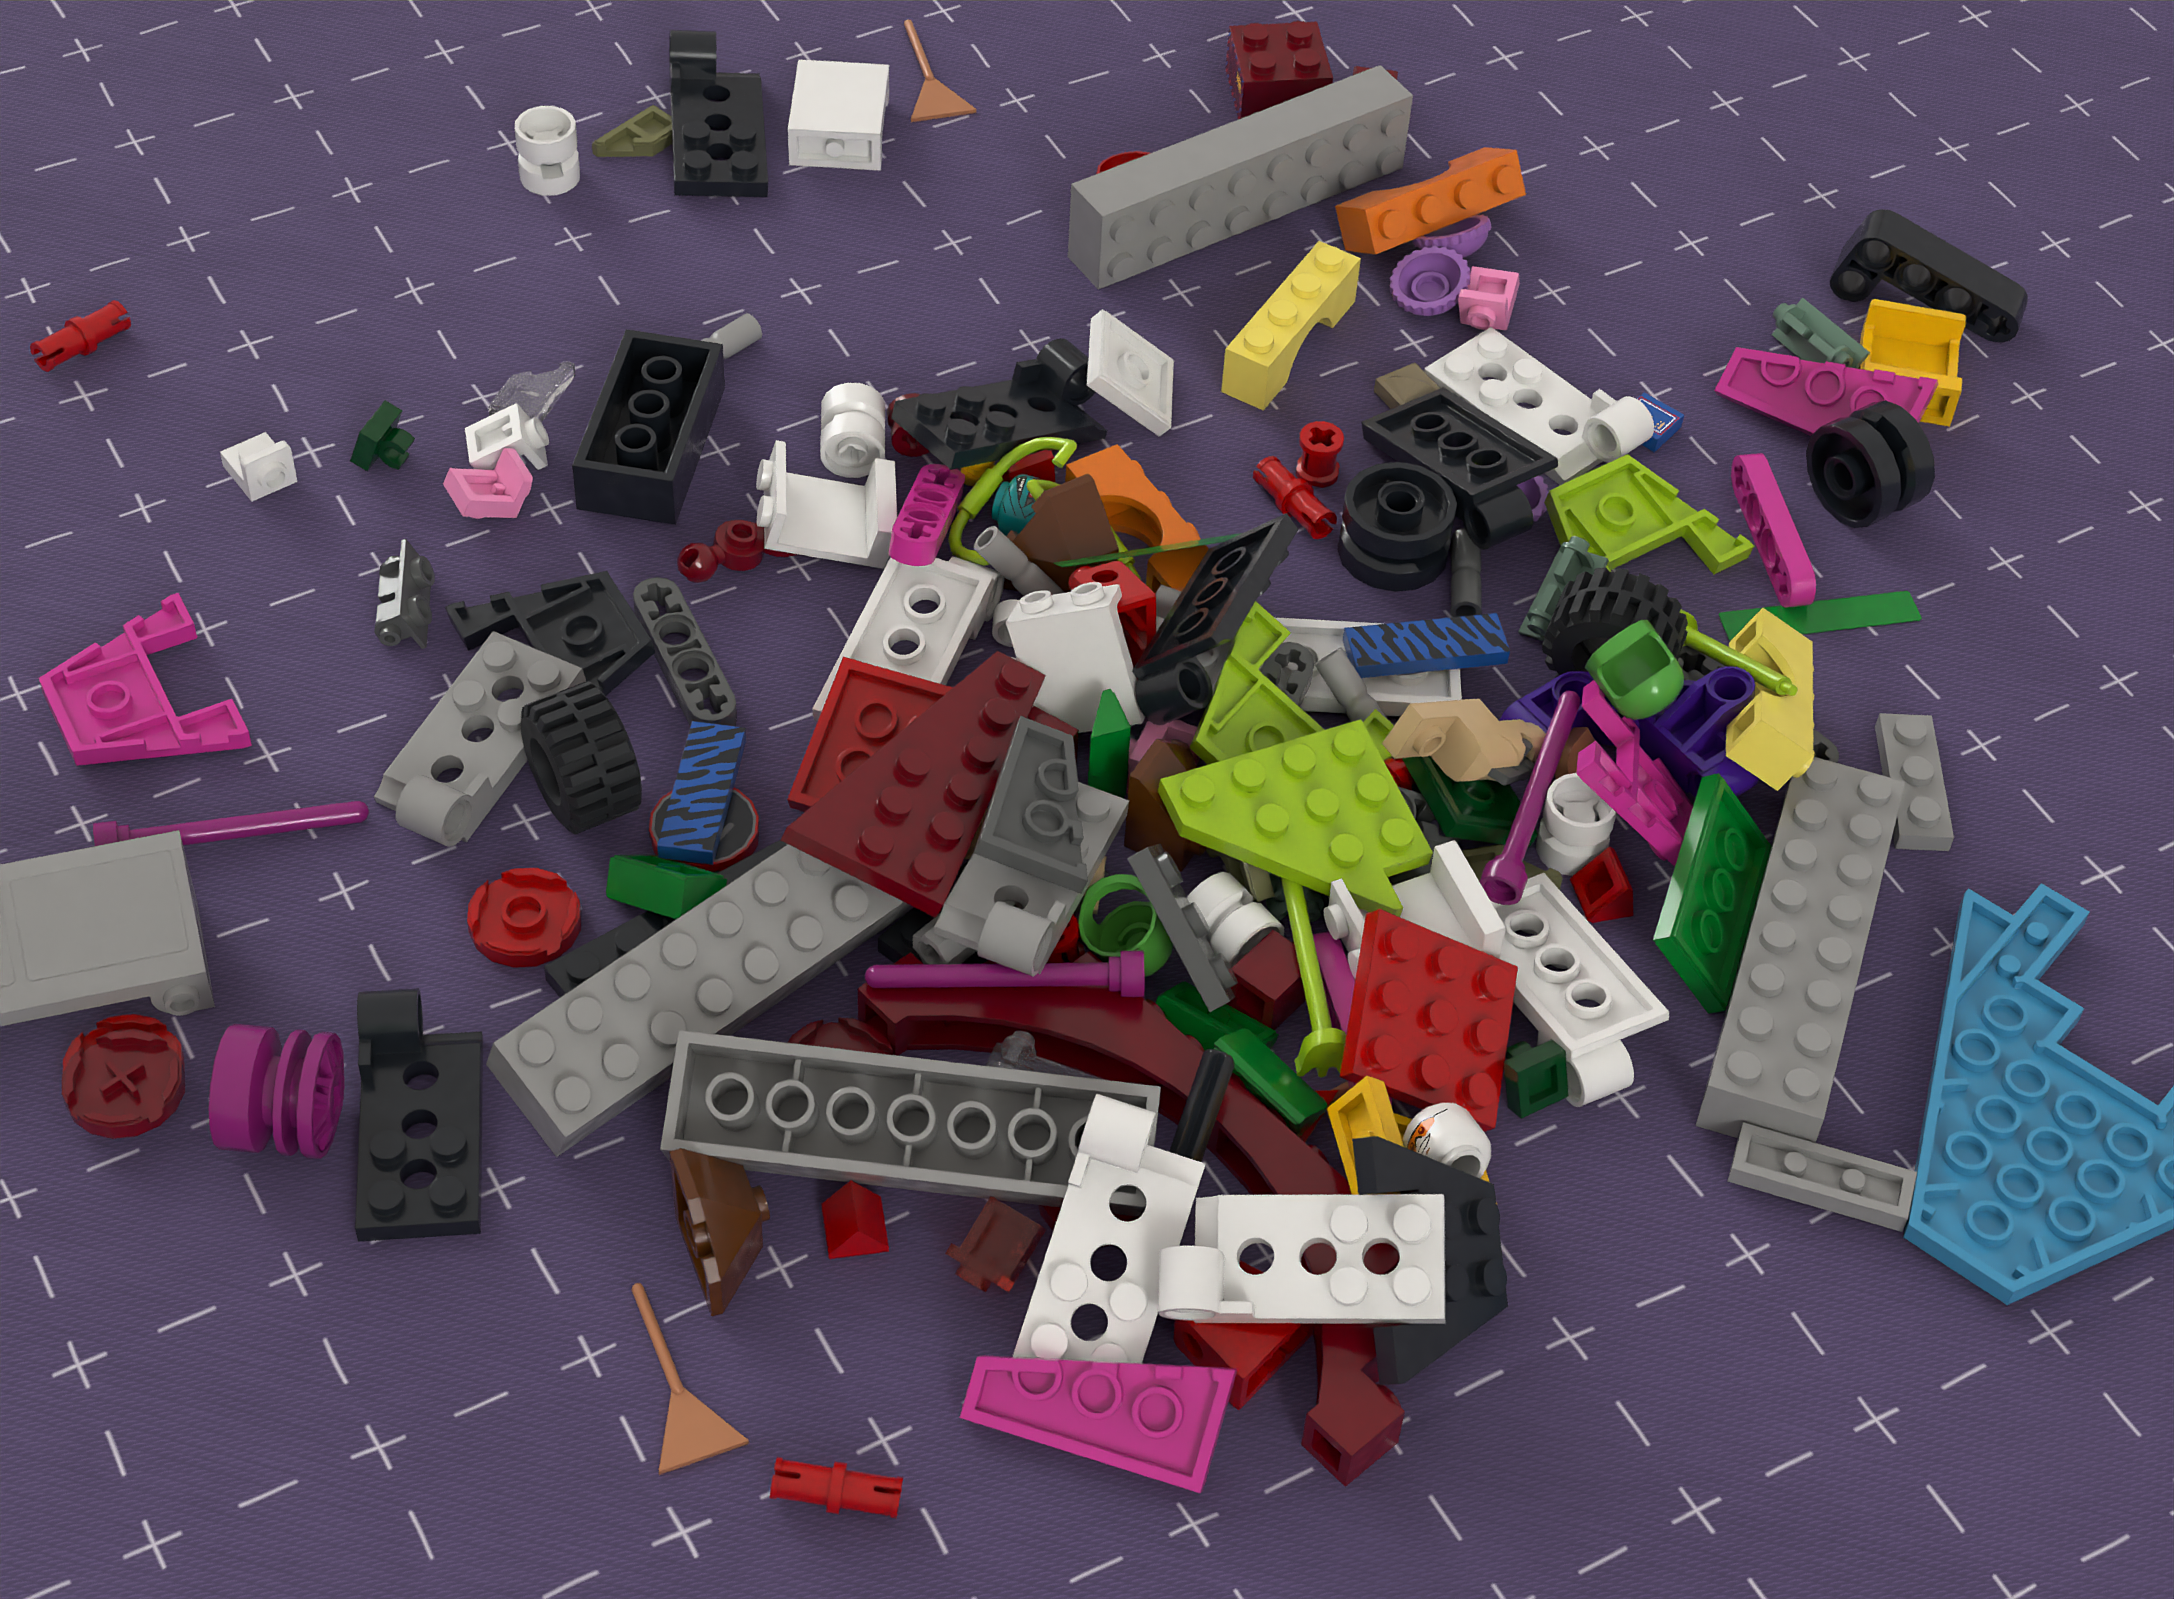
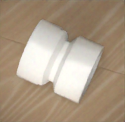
M538 106L521 113L515 121L520 181L526 189L539 195H558L568 192L580 180L575 119L565 109L555 106Z
M844 383L829 390L822 400L820 457L825 468L832 473L845 478H861L869 475L875 458L885 460V401L882 395L871 386L862 383Z
M1576 773L1563 775L1556 779L1549 787L1536 843V851L1540 860L1548 868L1557 870L1562 875L1569 876L1576 874L1608 848L1610 833L1613 830L1617 814Z
M1220 872L1210 876L1201 882L1187 897L1190 904L1196 903L1209 926L1210 933L1205 936L1215 956L1222 953L1231 968L1272 930H1275L1284 937L1283 925L1261 903L1253 902V896L1230 873Z

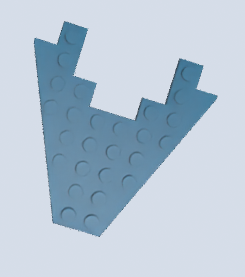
M2042 883L2015 915L2010 914L1970 889L1964 893L1960 903L1915 1165L1917 1176L1903 1238L2006 1305L2174 1229V1086L2160 1104L2157 1105L2060 1045L2079 1022L2084 1008L2038 980L2082 929L2090 912Z

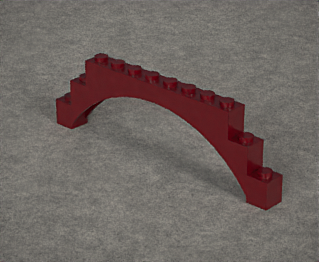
M1088 951L1073 963H1102V961L1091 951ZM910 952L893 965L923 963ZM987 960V961L984 962L983 964H998V963L993 962V961H991V960ZM865 983L857 988L858 1020L874 1026L889 1040L893 1055L899 1056L906 1050H964L995 1053L1046 1063L1092 1079L1160 1086L1158 1113L1170 1119L1176 1125L1179 1124L1200 1060L1205 1051L1194 1037L1184 1035L1169 1022L1162 1009L1154 1001L1145 1000L1143 997H1121L1120 991H1109V986L873 988ZM1232 1072L1206 1148L1222 1162L1247 1189L1249 1194L1352 1195L1349 1182L1329 1165L1322 1151L1316 1146L1307 1145L1288 1128L1285 1120L1276 1110L1264 1107L1246 1090L1240 1078ZM1378 1243L1371 1246L1365 1253L1364 1266L1374 1274H1388L1397 1267L1400 1254L1392 1245ZM1313 1244L1302 1255V1267L1311 1274H1325L1334 1267L1337 1253L1327 1244ZM1314 1323L1313 1339L1316 1354L1317 1399L1316 1406L1306 1414L1301 1445L1345 1487L1399 1441L1405 1411L1401 1408L1395 1394L1385 1385L1377 1383L1379 1377L1373 1331L1375 1327L1396 1324Z

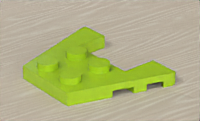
M1628 454L1549 490L1544 501L1560 545L1564 542H1569L1572 536L1586 540L1590 544L1587 552L1608 558L1609 561L1606 568L1610 572H1612V569L1679 537H1683L1713 575L1747 559L1754 548V545L1741 534L1735 539L1717 526L1719 519L1706 509L1697 512L1677 497L1678 489Z
M1256 601L1234 636L1212 690L1211 701L1204 710L1189 747L1208 765L1325 730L1259 671L1262 664L1285 641L1291 632ZM1375 709L1363 723L1382 759H1391L1393 756L1382 743L1394 725Z

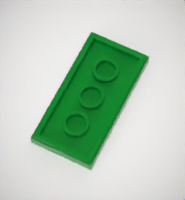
M1719 773L1705 776L1701 779L1653 938L1655 944L1708 1014L1726 1010L1771 850L1768 840Z

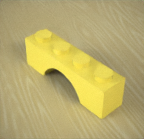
M1318 241L1225 348L1221 392L1264 411L1287 383L1295 357L1314 325L1319 322L1333 328L1354 304L1361 258Z
M1762 608L1729 642V647L1790 678L1792 685L1796 686L1798 691L1794 696L1788 694L1779 695L1755 682L1754 699L1726 726L1725 756L1778 791L1792 776L1798 778L1803 775L1810 767L1815 756L1813 751V729L1815 725L1813 722V642L1765 608Z

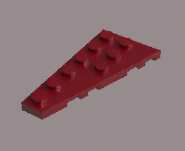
M999 651L995 652L786 828L780 841L936 918L946 901L992 798L1020 716L1028 717L1046 675Z

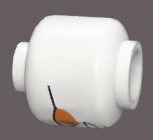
M1442 1102L1426 1107L1411 1120L1403 1136L1405 1148L1478 1178L1482 1177L1491 1159L1490 1140L1468 1110L1455 1103Z

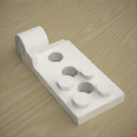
M1492 327L1424 368V372L1439 388L1444 387L1557 457L1558 467L1544 474L1559 485L1585 474L1603 461L1609 463L1626 455L1649 440L1654 433L1652 416L1646 406L1638 399L1627 396L1616 401L1601 389L1594 392L1592 399H1590ZM1492 377L1496 379H1489L1485 381L1482 378ZM1529 403L1534 405L1536 408L1526 409L1520 407L1517 404ZM1564 429L1571 432L1572 434L1561 435L1555 433L1553 430Z
M890 557L812 708L814 721L818 722L843 657L946 685L969 638L975 640L984 621L988 622L993 617L994 608L1001 599L1004 577L997 570L956 557H952L949 561L935 558L932 564L926 566L906 565ZM921 600H931L938 605L935 611L927 614L917 613L911 607ZM903 640H909L918 645L914 652L907 655H900L891 650L895 643Z
M1545 873L1528 879L1522 898L1518 903L1501 905L1491 901L1506 927L1500 959L1518 966L1513 1002L1538 1030L1537 1046L1552 1039L1565 1049L1569 1094L1566 1097L1567 1101L1575 1107H1581L1631 1086L1634 1080L1633 1065L1628 1051L1620 1040L1669 1020V1011ZM1522 930L1525 933L1537 935L1525 937L1516 934L1515 931ZM1551 964L1557 968L1568 970L1556 972L1551 971L1545 968L1544 966ZM1589 999L1598 1002L1600 1005L1589 1008L1578 1005L1576 1001Z
M1096 1094L1068 1181L1069 1185L1013 1357L1125 1363L1143 1362L1159 1310L1160 1250L1167 1247L1180 1246L1205 1168V1163L1147 1145L1156 1116L1155 1112ZM1120 1187H1136L1146 1198L1144 1213L1134 1221H1121L1110 1210L1111 1196ZM1104 1245L1119 1247L1127 1258V1267L1124 1274L1114 1281H1103L1097 1278L1091 1269L1093 1253ZM1086 1304H1094L1101 1307L1108 1318L1106 1332L1102 1337L1094 1341H1084L1078 1338L1073 1332L1071 1325L1074 1312Z
M1444 1194L1217 1195L1196 1198L1195 1246H1173L1160 1250L1158 1314L1169 1319L1189 1320L1195 1323L1445 1324ZM1254 1243L1265 1244L1274 1251L1272 1266L1266 1272L1258 1275L1246 1273L1240 1268L1239 1264L1242 1251ZM1316 1243L1327 1244L1337 1253L1334 1267L1329 1272L1321 1275L1307 1272L1301 1264L1304 1251ZM1378 1243H1387L1395 1247L1400 1254L1397 1267L1392 1272L1384 1275L1370 1272L1364 1266V1256L1371 1246Z

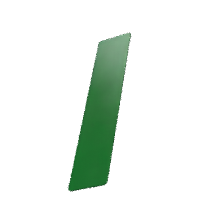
M1242 533L1061 561L1053 564L1060 567H1069L1221 543Z
M1908 591L1814 601L1808 606L1784 608L1782 605L1762 607L1801 634L1912 622L1922 619ZM1762 608L1720 612L1719 618L1729 641Z

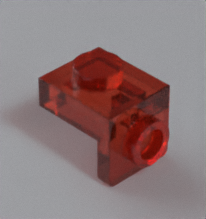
M990 1196L960 1248L951 1243L945 1254L960 1263L955 1275L985 1293L991 1283L1009 1293L1046 1229Z

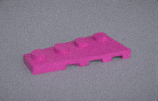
M1736 347L1714 391L1720 397L1811 436L1819 427L1838 418L1849 417L1855 410L1879 401H1889L1903 407L1919 424L1938 386V380L1926 377H1919L1918 379L1896 375L1895 372L1876 369L1869 371L1846 367L1845 364L1827 361L1825 363L1800 360L1799 357Z
M981 1355L976 1359L959 1418L1201 1493L1205 1486L1238 1368Z

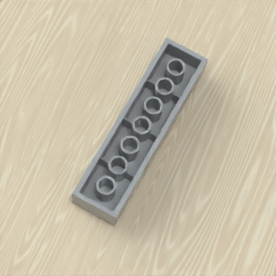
M1379 65L1072 183L1068 258L1099 290L1403 168L1413 95Z
M1814 757L1810 767L1803 775L1798 778L1793 776L1790 778L1695 1126L1738 1138L1744 1122L1816 1143L1830 1097L1905 781Z
M786 845L495 1041L486 1065L554 1155L558 1157L671 1078L679 1030L726 1036L733 1035L909 912L913 906L791 845Z
M679 1030L660 1150L669 1161V1151L683 1148L743 1165L744 1170L841 1182L852 1180L858 1184L1061 1208L1082 1134L1096 1094L1155 1112V1120L1147 1145L1154 1147L1161 1087ZM1133 1186L1118 1188L1110 1199L1112 1214L1141 1217L1146 1208L1144 1194Z

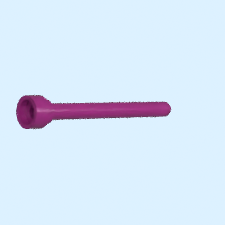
M1565 691L1561 694L1502 854L1487 862L1479 882L1490 901L1494 903L1513 905L1522 898L1528 881L1523 859L1581 703L1579 695L1574 691Z
M351 801L130 830L129 825L118 826L117 821L93 823L95 846L179 830L184 846L338 826L365 821L369 815V808L362 801Z
M1144 950L1120 951V957H1109V962L1046 963L1041 974L1037 973L1034 977L1001 964L873 965L867 969L865 980L873 988L1109 986V991H1120L1121 997H1144Z

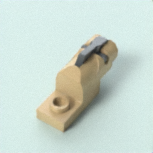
M1478 698L1410 703L1382 744L1394 759L1430 756L1441 770L1456 782L1488 779L1497 781L1502 785H1508L1519 780L1530 779L1546 734L1539 726L1533 723H1526L1520 719L1498 721Z

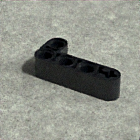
M1885 209L1871 212L1843 246L1830 278V288L1833 293L1840 299L1850 302L1864 300L1883 279L1933 309L1964 314L1966 316L1965 328L1986 340L1998 343L2010 341L2016 336L2028 303V295L2025 289L2017 282L1898 213Z

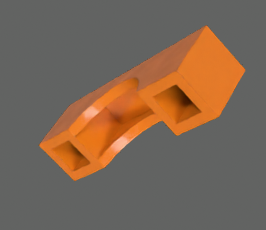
M1484 147L1448 161L1449 169L1431 179L1404 187L1371 191L1336 205L1335 209L1345 251L1376 255L1526 195L1517 150Z
M1118 444L1066 465L1065 483L1088 473L1094 479L1109 523L1114 531L1132 535L1146 543L1149 547L1200 540L1199 533L1194 525L1184 521L1172 507L1169 497L1163 491L1156 489L1145 476L1141 465L1136 460H1131ZM1206 545L1154 553L1148 559L1146 585L1154 594H1156L1161 585L1182 592L1209 548Z

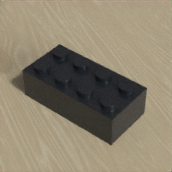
M625 330L572 464L576 509L676 525L725 390L723 344Z

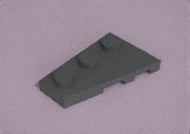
M1020 716L1014 729L974 854L1082 894L1088 882L1087 865L1082 863L1080 845L1084 837L1082 821H1079L1077 817L1075 797L1079 789L1072 735Z
M1161 844L1147 847L1127 858L1209 1012L1230 1002L1235 998L1231 987L1238 983L1235 974L1222 953L1215 956L1205 936L1210 933L1209 926L1196 903H1189L1180 885L1183 882L1182 876L1167 851L1164 852Z

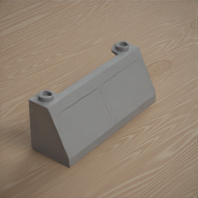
M179 830L0 865V1027L149 996L155 1008L177 1016L215 1007L198 902Z

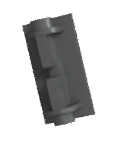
M403 539L401 540L400 556H390L380 566L378 598L383 604L377 605L374 631L380 642L386 646H395L401 640L412 637L423 649L427 647L428 624L432 621L430 594L431 586L435 582V576L429 560L425 556H420L408 540Z

